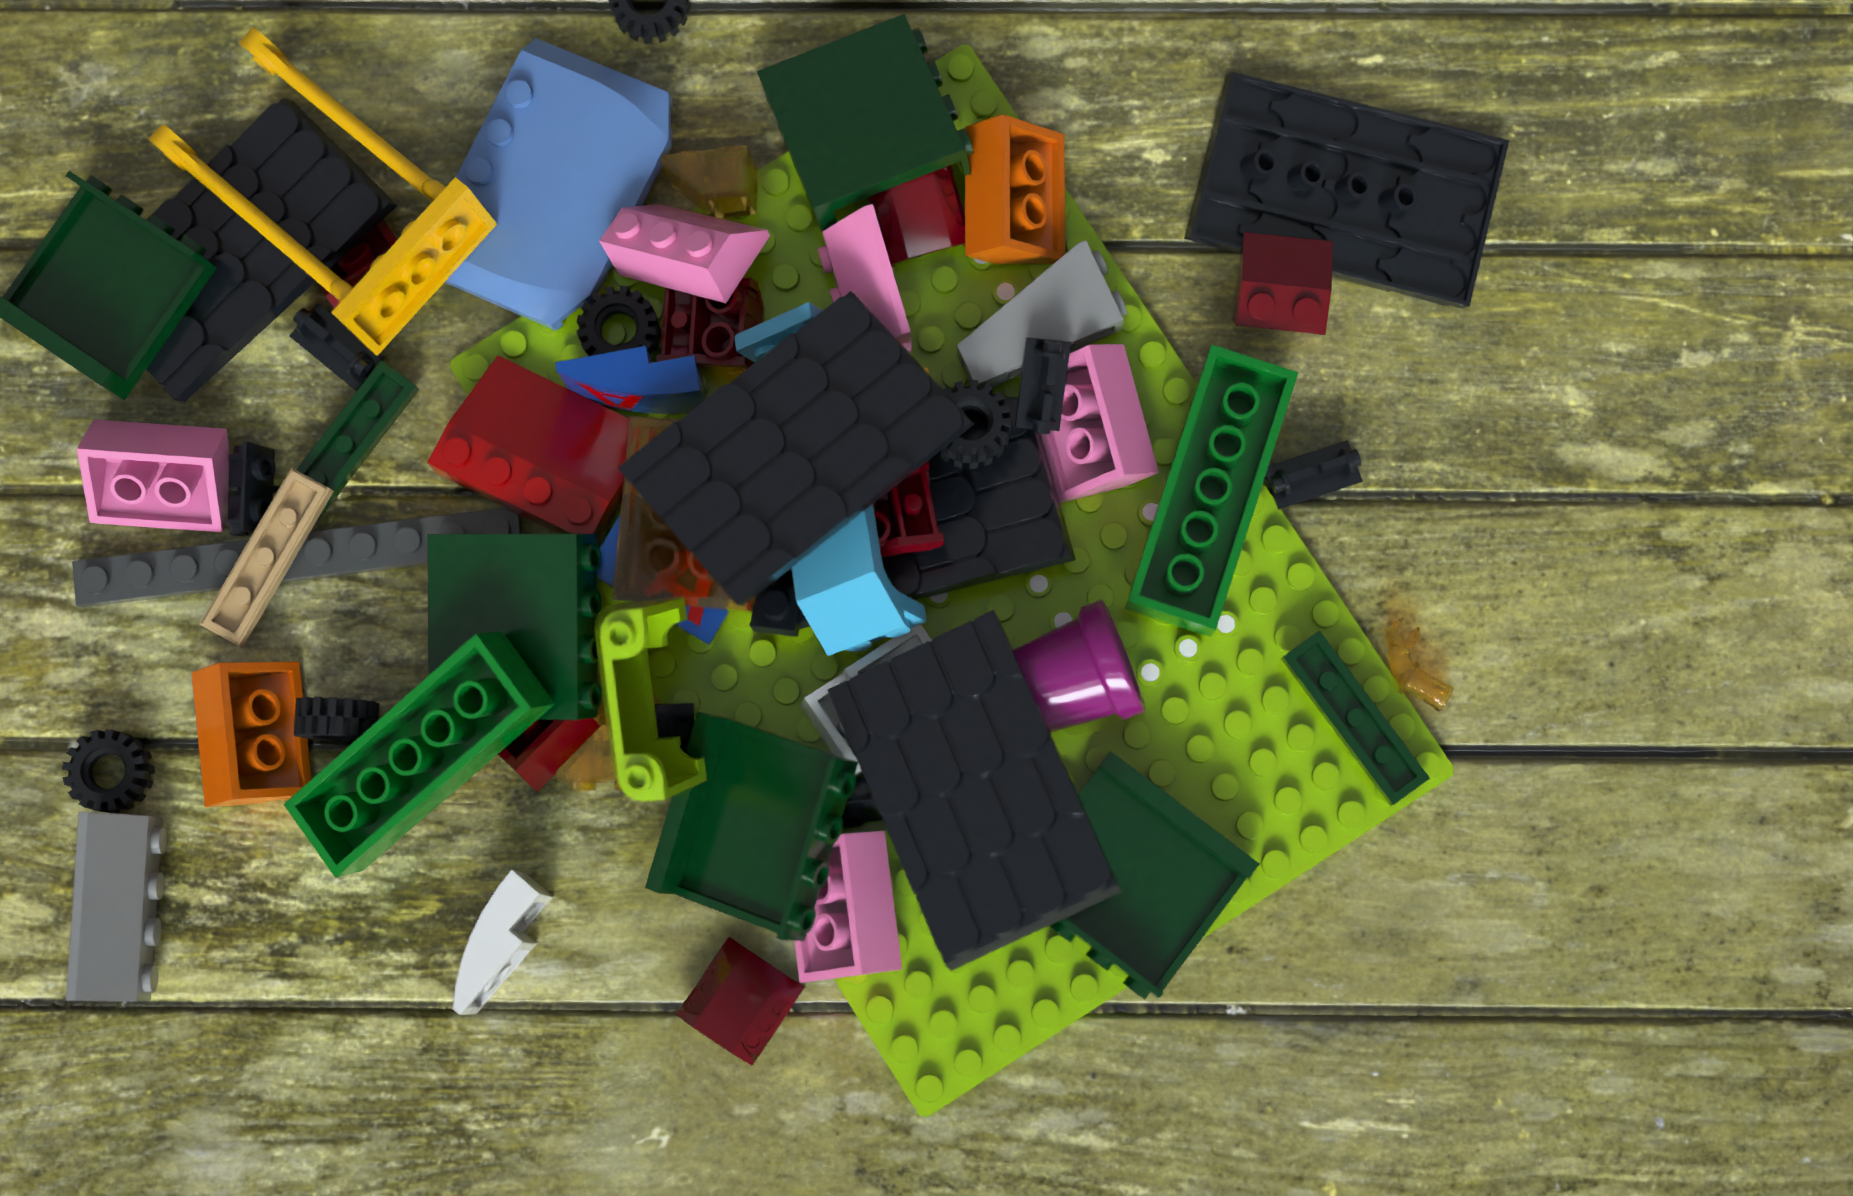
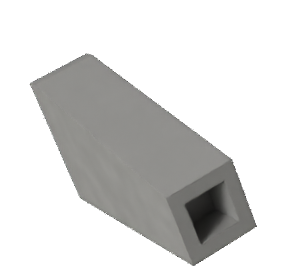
M1086 240L1075 245L957 345V357L969 383L970 380H978L979 388H984L986 383L995 387L1020 376L1026 337L1070 341V353L1121 331L1124 321L1122 316L1127 314L1126 307L1117 290L1110 292L1103 277L1108 275L1107 267L1098 250L1091 252Z

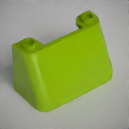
M684 597L614 604L601 610L595 620L594 631L612 770L624 793L637 801L666 800L707 780L704 757L692 758L685 754L679 747L681 746L680 736L658 738L647 648L668 645V637L666 635L669 629L675 623L687 620Z

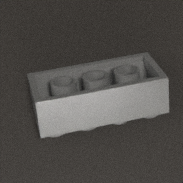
M79 812L66 1001H151V992L156 991L159 977L158 967L156 964H153L154 946H157L161 939V921L159 918H156L157 900L162 898L164 892V876L162 872H159L160 854H164L167 846V831L165 827H162V818L144 815Z

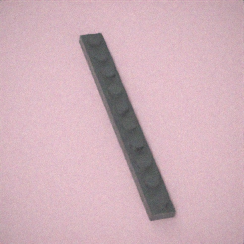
M497 508L312 531L306 538L281 583L428 565L427 534H523L521 515L507 508ZM249 539L72 561L76 606L85 608L219 591Z

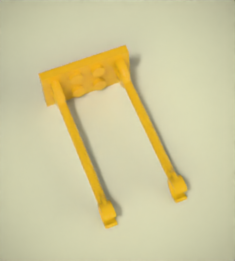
M252 27L238 44L253 55L252 59L272 76L276 73L431 202L416 220L406 225L400 238L391 248L374 260L369 272L358 284L352 287L336 275L198 158L199 155L166 125L162 124L148 140L160 149L163 155L183 172L187 170L339 300L340 303L331 313L369 350L378 356L495 228L497 223L471 190L455 177L445 187L439 181L430 178L292 65L287 57L268 38Z

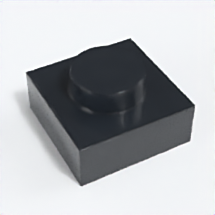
M770 584L756 595L750 621V627L753 632L798 637L803 612L796 602L794 586Z

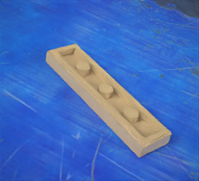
M293 468L290 469L201 621V626L242 648L244 647L333 494V490Z

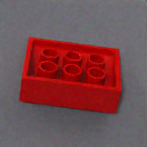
M497 355L448 422L427 463L436 474L558 534H597V544L599 545L631 485L619 471L618 467L654 439L657 433Z

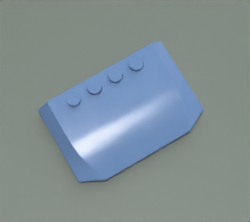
M537 38L521 49L456 175V178L471 190L497 225L444 283L555 331L563 326L561 321L581 307L585 301L590 304L593 301L591 295L596 291L599 293L613 265L599 240L622 207L643 206L673 146V130L671 129L673 98L670 93Z

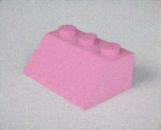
M663 204L622 207L599 242L619 276L727 303L770 237V234L766 229Z
M870 204L822 231L825 246L817 248L824 274L833 272L837 288L830 289L832 302L852 291L905 349L912 354L911 331L874 206Z
M1124 344L1087 345L1069 354L1060 430L1051 431L1050 434H1041L1060 503L1126 487L1159 473Z
M98 419L92 421L77 447L90 523L223 532L229 494L228 458L230 450L227 429Z
M885 831L841 834L833 845L828 861L829 875L824 886L820 888L816 901L814 925L807 933L805 941H794L799 983L902 969Z

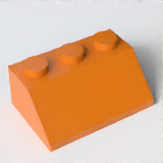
M1004 114L965 126L974 154L967 156L971 174L965 176V256L993 264H1054L1065 255L1064 134Z
M299 661L216 663L191 672L205 807L249 805L290 799L312 779L308 739L294 736L296 699L303 697Z

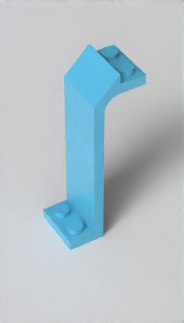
M807 302L736 334L734 338L736 351L751 361L756 362L791 333L795 334L821 313L822 310ZM873 504L791 568L796 602L827 656L843 650L849 652L867 650L872 646L873 642L886 637L904 636L911 631L912 627L927 622L924 605L896 590L885 573Z

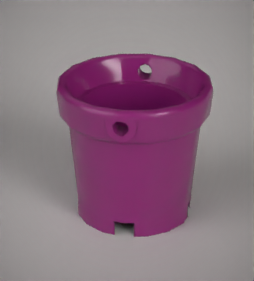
M1097 600L1094 603L1080 607L1081 610L1077 618L1014 649L1015 655L1051 733L1115 714L1126 720L1145 711V703L1132 665L1111 614L1103 600Z

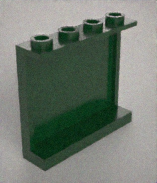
M905 14L757 71L765 97L821 232L837 223L834 210L959 162L964 175L971 174L967 156L974 154L969 136L965 128L957 131L953 122L958 120L954 103L949 94L941 96L938 87L943 86L939 70L934 60L926 63L923 54L928 53L924 37L919 27L911 29Z
M69 171L66 177L80 188L4 296H0V318L100 386L125 400L217 268L203 258L207 250L188 236L183 235L180 241L176 240L171 236L175 229L152 214L148 221L140 216L144 209L121 194L117 200L109 197L113 189L90 174L85 181Z
M427 534L428 676L476 633L502 631L555 703L539 719L582 720L598 717V708L602 701V689L598 683V655L594 628L597 615L601 611L602 600L597 590V570L601 564V550L597 544V534Z
M697 712L685 754L692 758L704 757L707 780L672 796L645 888L659 894H675L777 933L776 938L780 940L805 941L807 933L815 922L816 911L814 908L820 888L824 886L829 875L828 861L833 845L842 832L843 821L841 818L846 801L853 793L856 785L855 771L858 762L721 715Z
M1111 751L1080 791L1079 797L1122 892L1051 924L1049 927L1070 943L1075 937L1079 938L1090 947L1086 955L1106 971L1112 965L1127 975L1123 984L1144 1000L1149 994H1152L1155 998H1160L1164 993L1162 991L1244 881L1250 878L1260 863Z

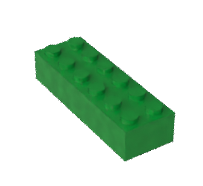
M1211 344L1124 609L1209 637L1215 632L1299 372Z
M502 631L476 633L283 805L335 878L363 871L553 707L555 703Z

